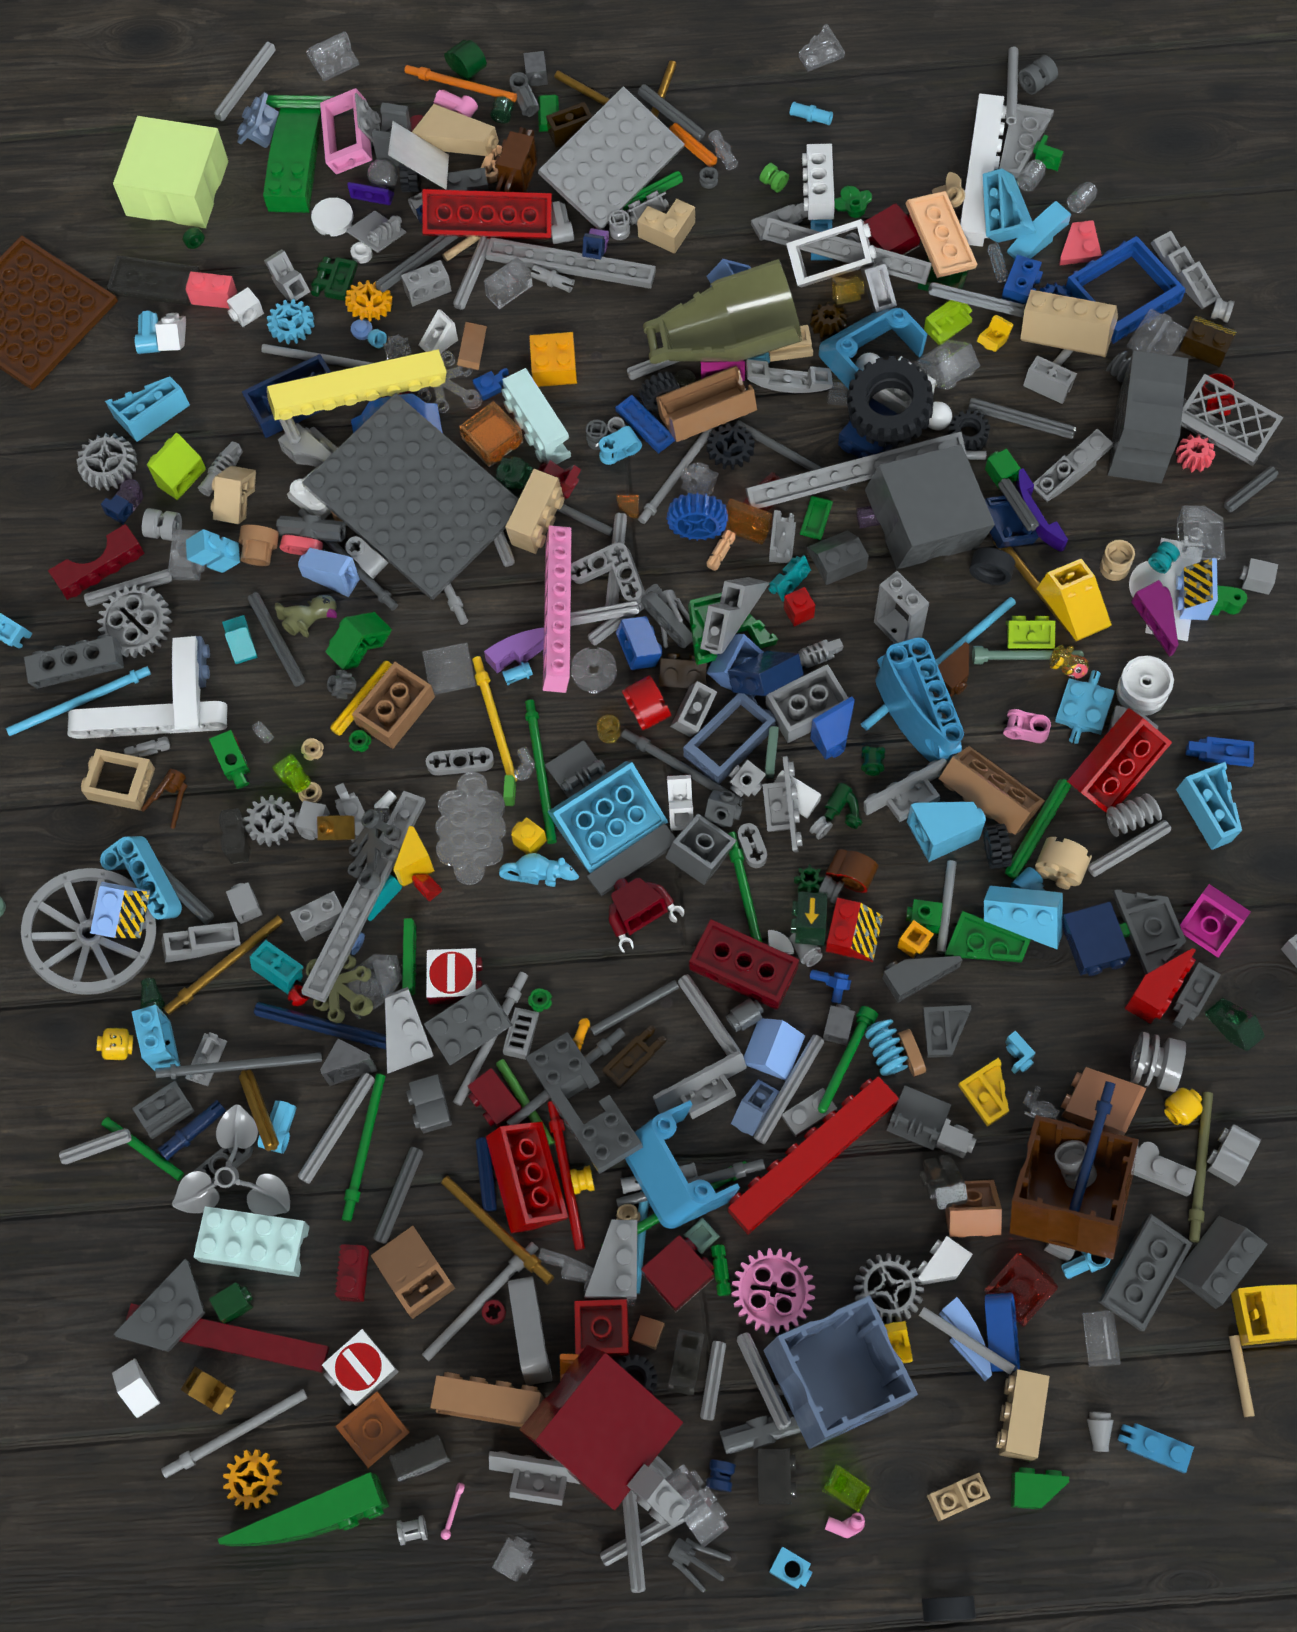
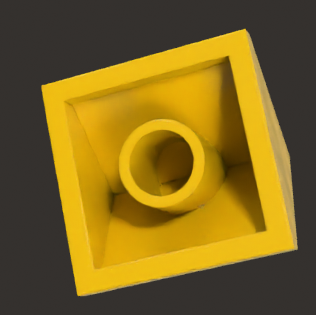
M413 826L408 827L393 869L401 886L412 883L413 875L434 872L430 857Z

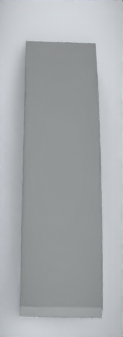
M1172 231L1151 242L1163 264L1184 286L1185 292L1201 309L1216 302L1217 297H1220L1200 261L1194 262L1186 246L1180 247Z

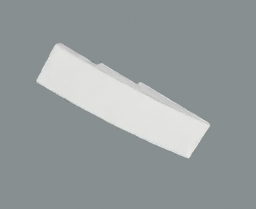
M196 636L173 638L172 642L173 710L176 730L199 728L200 687L198 685L199 664L197 662L198 641Z

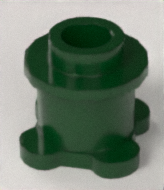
M863 747L861 757L864 758V762L861 765V770L870 776L879 775L885 768L882 764L885 758V748Z

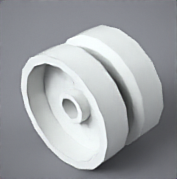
M1152 656L1134 658L1128 662L1119 678L1116 688L1118 701L1122 707L1140 711L1144 715H1152L1158 712L1164 706L1172 691L1174 683L1172 671L1159 658Z

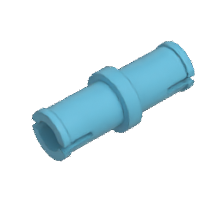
M793 102L790 108L791 116L805 118L807 122L816 121L830 125L832 122L833 112L818 109L815 105L807 106Z

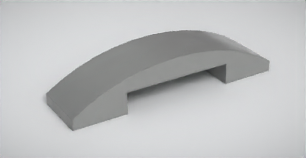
M746 360L747 379L758 386L770 390L788 393H811L828 390L833 387L830 368L810 366L808 372L769 368L767 361Z

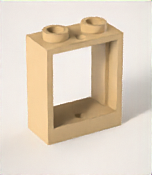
M96 749L94 756H91L89 760L87 777H84L81 783L83 794L88 800L141 810L155 770L151 761L145 758ZM104 762L137 768L128 795L96 788Z

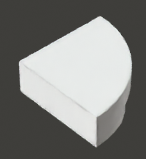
M768 930L769 946L789 955L794 954L792 943L784 934Z

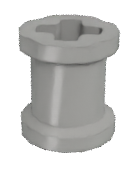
M424 1515L419 1516L416 1520L407 1522L399 1520L396 1522L401 1546L411 1540L420 1538L428 1540Z

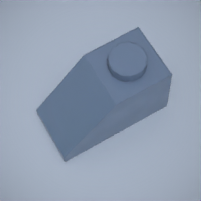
M758 1079L742 1099L731 1124L741 1132L753 1136L780 1091Z

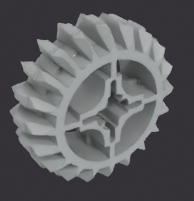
M107 433L102 438L97 435L94 441L89 439V445L82 444L83 451L78 452L79 458L76 459L78 472L86 483L88 482L92 488L96 486L97 489L101 490L105 487L108 491L111 486L118 489V484L126 485L125 479H132L131 473L136 472L135 466L138 465L137 454L131 443L122 436L118 438L115 433L111 437Z
M890 1253L886 1254L885 1262H883L880 1255L875 1257L877 1264L868 1259L866 1263L869 1269L861 1266L859 1269L864 1276L856 1275L855 1281L862 1284L855 1285L853 1288L855 1292H862V1294L855 1297V1301L870 1296L871 1299L882 1298L888 1303L891 1310L883 1309L875 1303L874 1305L881 1319L886 1317V1324L892 1323V1317H895L896 1322H902L901 1314L909 1320L911 1314L908 1309L912 1312H917L918 1307L913 1302L921 1303L923 1300L916 1293H923L924 1288L916 1286V1284L920 1283L918 1277L913 1278L918 1269L914 1267L909 1271L907 1269L910 1264L909 1260H906L904 1265H901L899 1263L901 1260L900 1255L896 1256L895 1262L891 1261ZM886 1269L899 1272L906 1280L893 1279ZM879 1271L880 1285L868 1291L869 1278ZM885 1281L889 1287H897L896 1290H893L892 1297L888 1291H881L885 1287ZM909 1287V1299L899 1308L897 1293Z

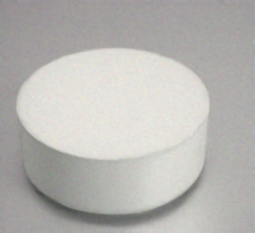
M357 242L351 247L352 259L357 261V263L362 264L371 260L373 256L372 249L364 243Z

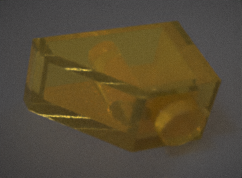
M857 275L832 277V298L837 305L861 300L860 294H864V282L860 281V277Z

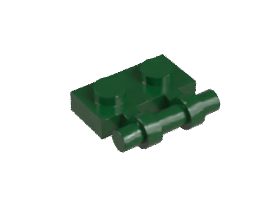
M323 257L322 262L317 267L318 274L311 284V294L318 297L320 291L324 289L325 297L345 301L346 292L350 290L358 267L357 261L336 257L334 264H330L331 259ZM330 274L329 279L326 280V275Z

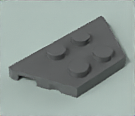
M1118 889L1114 890L1112 894L1123 921L1129 929V936L1146 975L1164 965L1185 944L1186 939L1168 897L1149 896L1138 892L1131 894L1124 893Z
M184 1259L114 1335L119 1339L169 1352L206 1313L199 1297V1290L194 1281L190 1263Z

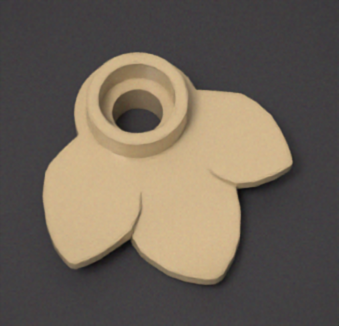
M953 172L947 174L946 185L932 190L933 194L946 191L953 208L960 206L965 199V190L961 188V178Z

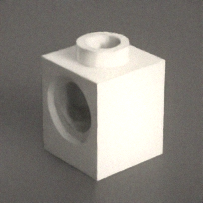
M248 287L227 300L229 316L234 322L238 321L242 327L264 314L260 301Z

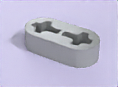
M746 823L741 825L738 830V841L743 850L745 860L749 866L760 868L767 861V850L760 832L754 824ZM745 831H749L750 834L754 833L752 835V843L749 842L747 837H743ZM753 848H755L758 855L762 854L759 861L751 858L753 856Z

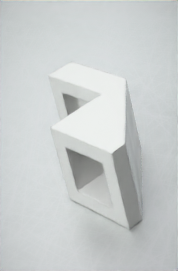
M691 775L667 776L670 830H684L694 818Z

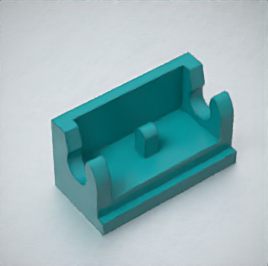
M267 940L250 956L251 969L286 994L294 987L293 984L296 980L299 982L302 980L303 965Z

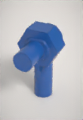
M811 970L810 979L825 982L826 985L834 988L832 1002L841 1003L843 990H850L851 980L848 979V974L834 972V976H830L826 972Z

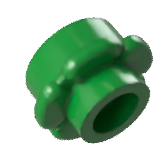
M356 730L349 737V747L355 752H364L371 744V737L365 731Z
M538 988L532 991L528 997V1003L534 1011L542 1012L544 1009L547 1010L551 1007L552 996L548 990Z

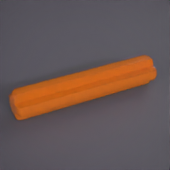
M678 123L670 126L669 129L685 144L684 146L708 167L716 165L717 157Z

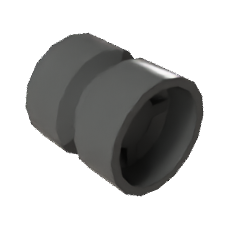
M1043 55L1019 72V82L1027 93L1033 95L1058 77V69L1049 56Z

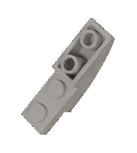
M1096 429L1068 456L1064 455L1033 483L1034 490L1046 502L1053 499L1095 467L1096 462L1113 447V443L1100 430Z

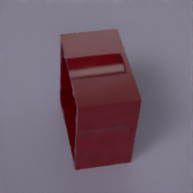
M587 1345L564 1373L556 1389L540 1403L519 1430L547 1455L562 1464L568 1473L597 1499L613 1510H616L631 1490L627 1486L644 1464L648 1467L651 1465L682 1425L683 1421L608 1354Z

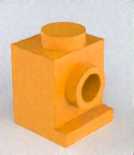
M913 920L899 939L897 948L914 958L917 953L922 954L926 950L934 933Z

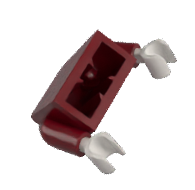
M621 878L614 884L616 891L611 894L613 903L609 906L608 919L615 936L620 939L619 948L623 953H625L622 948L624 942H629L632 949L634 948L633 941L627 938L625 933H628L630 936L667 913V908L670 910L669 919L672 922H677V918L673 915L674 911L679 912L682 917L684 916V909L673 904L674 900L662 885L644 882L641 878H636L629 883L626 879Z

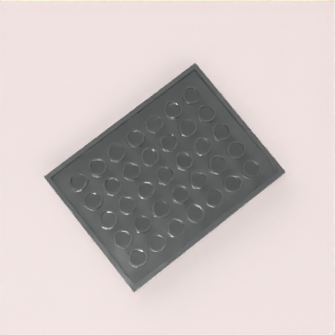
M397 393L302 482L303 487L432 601L505 529L519 500Z

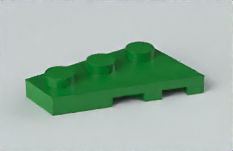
M962 911L944 957L960 956L961 958L1022 962L1031 939L985 922L982 918Z

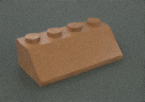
M970 746L954 755L939 777V780L944 783L946 788L956 791L963 796L965 802H974L976 807L982 809L987 818L994 819L1000 824L1004 823L1008 832L1015 835L1026 826L1045 802L1037 794Z

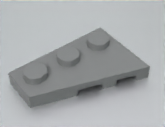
M408 987L385 995L386 1065L388 1074L434 1055Z
M611 1220L584 1296L585 1299L637 1298V1220Z

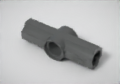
M304 515L303 518L280 516L276 523L279 536L293 535L324 541L343 542L347 532L344 522L323 520L314 515Z
M787 1411L791 1420L790 1426L782 1430L777 1428L772 1416L769 1417L767 1415L749 1420L744 1425L720 1431L726 1455L751 1447L755 1449L775 1443L778 1439L801 1433L792 1411Z

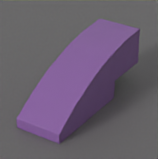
M544 628L524 631L494 644L484 651L487 663L496 673H499L515 660L519 665H521V662L526 663L543 650Z

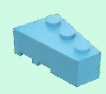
M170 376L144 386L145 389L132 394L130 391L125 393L126 397L116 401H112V399L105 401L113 417L136 442L190 406L182 388Z
M1226 762L1187 776L1176 789L1211 850L1232 842L1242 831L1236 803H1233L1231 796V782H1228L1225 771L1227 769Z

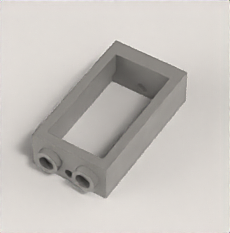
M896 571L879 585L874 623L895 644L913 638H922L929 602ZM896 603L909 615L908 621L895 609Z

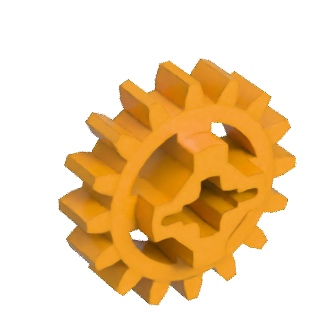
M367 280L366 284L358 282L357 287L351 285V290L346 292L345 304L347 311L352 312L353 317L359 315L360 320L368 318V321L371 322L372 318L375 317L377 320H380V315L386 317L387 312H391L392 296H390V290L382 293L381 290L376 289L375 282L370 284L369 280Z
M255 1449L253 1456H251L248 1450L244 1451V1458L235 1455L236 1464H227V1467L231 1470L230 1474H223L224 1478L229 1479V1483L225 1484L223 1489L231 1490L227 1498L230 1500L237 1498L234 1505L238 1507L244 1502V1508L247 1510L251 1509L252 1504H254L256 1509H261L262 1501L270 1504V1494L278 1495V1492L274 1489L275 1485H282L281 1481L276 1480V1476L280 1475L282 1471L274 1470L278 1462L276 1460L269 1462L270 1454L265 1453L261 1457V1452ZM248 1463L247 1468L240 1473L241 1467ZM261 1463L267 1468L269 1476H265L262 1472ZM254 1475L255 1477H258V1479H261L263 1481H257L251 1484L248 1481L243 1480L242 1478L253 1477ZM236 1483H240L244 1496L238 1491ZM267 1487L261 1495L257 1496L259 1490Z

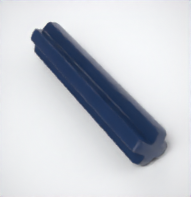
M486 1137L476 1139L482 1206L486 1212H493L497 1210L492 1159Z

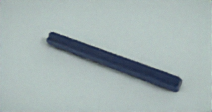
M257 1002L254 1008V1014L258 1017L386 1049L385 1034L342 1023H335L327 1019Z

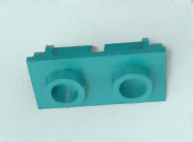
M805 555L801 558L798 556L792 558L782 570L786 575L784 576L779 573L769 583L770 587L768 590L772 594L777 592L782 602H784V596L792 593L811 571Z

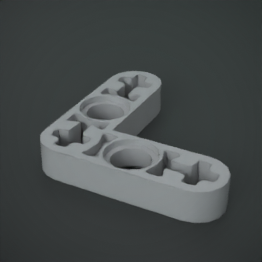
M614 543L571 564V580L577 584L585 583L614 570L622 595L626 601H637L639 604L641 603V598L645 596V590L631 552L623 543ZM618 550L622 551L621 556L622 559L625 561L623 563H621L620 559L616 556L618 555ZM598 558H603L604 565L598 569L594 568V562ZM587 564H588L589 568L592 570L591 572H589V571L587 570V569H588V567L586 566ZM580 568L582 570L580 572L581 576L578 577L575 574H577V569ZM626 568L632 569L631 576L627 579H622V571ZM630 584H632L633 588L637 591L636 597L634 598L631 596L632 591L631 588L628 586Z

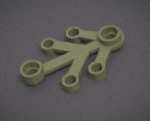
M349 955L343 968L352 970L356 965V958ZM312 959L307 964L306 973L308 976L317 959ZM358 966L356 970L340 974L326 1002H323L320 1006L321 1001L314 999V1008L320 1011H326L329 1008L328 1019L335 1023H341L344 1020L345 1012L339 1006L340 994L351 1003L350 1008L353 1013L360 1016L370 1014L373 1010L371 999L364 995H357L345 984L355 980L368 981L371 977V970L364 966Z

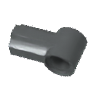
M522 72L512 74L510 77V88L512 93L517 94L516 102L522 115L528 117L535 115L539 110V105L528 84L527 76Z

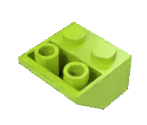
M177 433L172 438H169L159 452L154 454L147 463L157 486L176 500L206 470L202 458Z

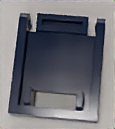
M1005 496L985 499L995 523L990 534L997 548L1033 544L1038 539L1036 531H1027ZM1014 534H1019V535H1020V536L1011 537V535H1014Z

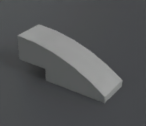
M237 922L188 927V931L163 933L161 940L165 963L202 957L240 946Z

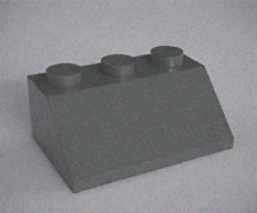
M1218 1216L1181 1264L1174 1277L1217 1309L1224 1304L1268 1244L1248 1228Z

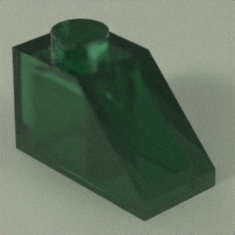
M1224 998L1205 1012L1207 1018L1230 1043L1245 1051L1250 1050L1265 1037L1255 1014Z

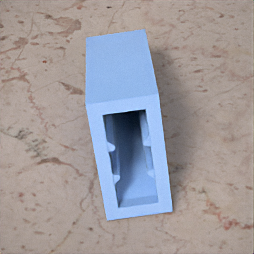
M309 548L306 554L300 557L298 567L303 577L347 597L350 596L360 580L353 558L349 556Z

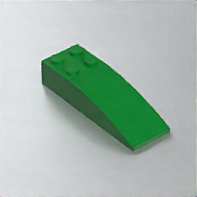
M321 108L280 109L272 137L263 193L268 212H310L321 125Z
M370 1472L219 1538L218 1542L226 1546H261L310 1538L336 1529H344L346 1531L358 1526V1520L364 1517L371 1520L383 1515V1509L389 1507L379 1477Z

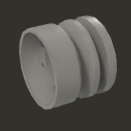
M1141 1032L1131 1056V1082L1138 1084L1143 1074V1085L1149 1086L1153 1076H1156L1158 1089L1175 1092L1183 1071L1186 1042L1167 1038L1162 1048L1160 1047L1159 1035L1154 1034L1149 1045V1033Z

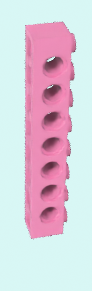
M549 525L545 542L543 691L566 693L570 678V527Z

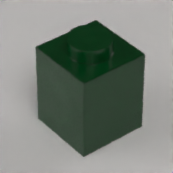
M236 1282L209 1299L219 1319L225 1324L232 1322L253 1308L250 1303L253 1299L250 1291L246 1286L242 1287Z

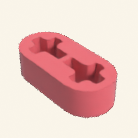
M283 535L280 543L282 551L296 555L306 554L309 548L323 549V543L317 539L293 535Z

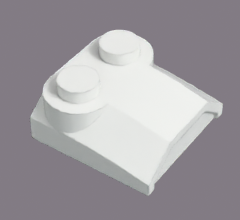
M310 472L303 479H297L292 482L287 496L288 499L301 509L304 508L310 515L318 516L324 520L331 513V510L303 487L302 484L312 473Z

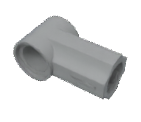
M560 201L552 202L551 237L553 244L574 241L572 224L568 220L566 206L560 203Z

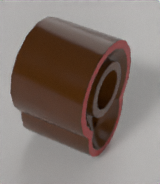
M838 849L825 875L831 876L836 882H845L844 887L847 889L866 893L878 870V864L865 854Z

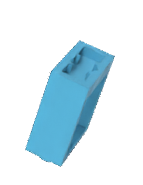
M157 1005L132 1011L142 1059L154 1071L155 1068L170 1067V1064L180 1066L171 1022ZM169 1040L170 1044L166 1045L165 1042Z

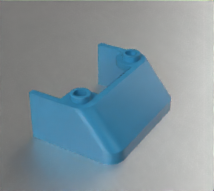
M886 309L868 315L823 341L819 347V357L849 389L850 381L852 379L855 380L854 374L859 370L850 359L856 355L858 348L893 329L918 357H921L927 333L904 309Z
M691 1101L655 1116L639 1128L635 1134L641 1141L643 1148L625 1158L659 1222L669 1229L677 1228L727 1204L740 1188L737 1183L715 1193L709 1182L695 1180L688 1184L665 1140L674 1135L677 1128L676 1123L685 1119L693 1105Z

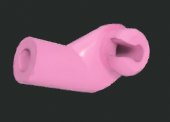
M854 1513L842 1522L829 1517L825 1530L844 1538H850L863 1530L865 1518L861 1513Z

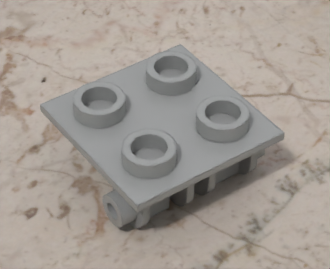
M355 93L358 128L370 139L372 148L374 146L372 133L373 130L380 131L379 123H381L379 114L369 107L367 101Z
M373 211L346 230L347 233L377 253L406 233L400 227L402 220L399 216H391L388 220L376 211Z

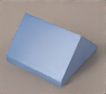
M762 1018L757 1022L745 1052L744 1060L746 1066L786 1081L793 1069L805 1035L783 1020Z

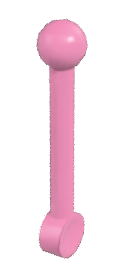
M458 1483L456 1486V1494L445 1529L441 1531V1537L444 1540L449 1539L451 1536L450 1528L460 1496L464 1491V1484Z

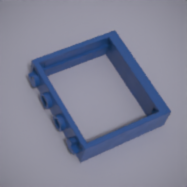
M1137 236L1127 242L1123 241L1114 250H1108L1101 258L1096 261H1090L1083 269L1074 271L1073 275L1068 277L1066 289L1071 290L1073 298L1095 301L1082 286L1132 256L1165 292L1116 323L1111 338L1113 344L1182 302L1186 290Z

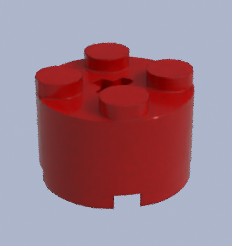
M650 675L622 690L626 702L634 713L642 731L672 716Z

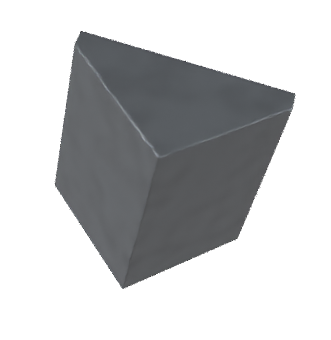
M337 1039L320 1070L327 1083L332 1086L360 1077L364 1072L368 1074L376 1072L377 1068L368 1053Z

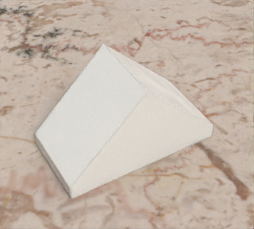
M441 309L437 310L419 343V346L425 352L439 349L441 354L458 341L455 323Z
M135 1358L112 1373L117 1393L136 1418H139L160 1404Z

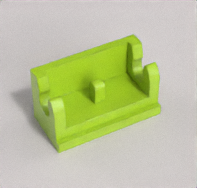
M950 300L926 317L924 331L940 346L972 323V317L969 315L972 309L968 304Z

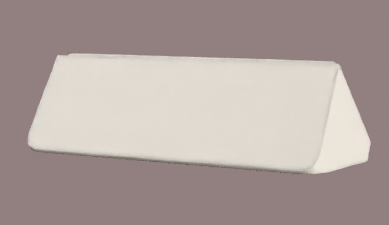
M781 770L774 783L785 782L783 770ZM791 776L792 785H796L798 799H793L794 809L798 808L799 814L808 818L820 802L821 794Z

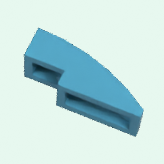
M1055 201L1033 221L1037 233L1018 237L1009 247L1007 253L1014 259H1016L1017 255L1031 259L1049 245L1058 232L1069 225L1071 213Z

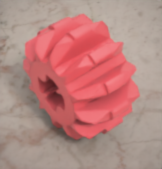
M1190 434L1187 439H1182L1179 447H1177V463H1183L1182 468H1190L1191 473L1195 469L1201 473L1204 468L1211 466L1212 460L1215 457V451H1213L1214 444L1208 443V437L1201 439L1200 434H1198L1194 438Z

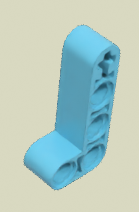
M142 836L123 837L101 854L100 862L104 869H127L138 889L150 891L147 907L154 918L170 919L180 915L182 910L181 902L146 838Z

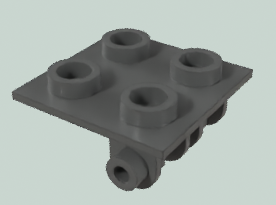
M584 740L545 764V767L568 798L607 774L602 760H598Z
M904 1086L886 1131L934 1150L951 1104Z

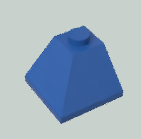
M852 696L812 719L810 739L825 760L830 757H838L845 750L854 707V698Z

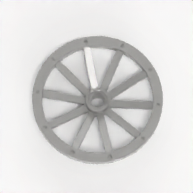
M77 869L54 877L33 895L22 918L21 939L28 962L43 980L66 992L99 994L126 984L144 968L152 954L156 939V921L148 907L142 930L146 929V936L140 952L104 938L108 936L97 934L93 938H85L83 936L86 932L91 931L101 882L137 888L126 877L104 869ZM98 881L88 920L72 887V883ZM64 887L80 924L45 904L44 901L52 893ZM38 909L75 932L32 933L33 921ZM76 940L44 963L38 957L32 942ZM100 945L135 960L121 973L114 975ZM82 947L73 980L61 977L50 970L51 967ZM90 950H93L107 979L96 982H81Z

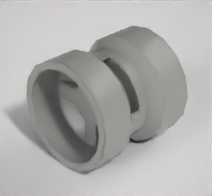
M615 210L609 215V232L611 237L616 240L626 239L630 234V217L626 211Z

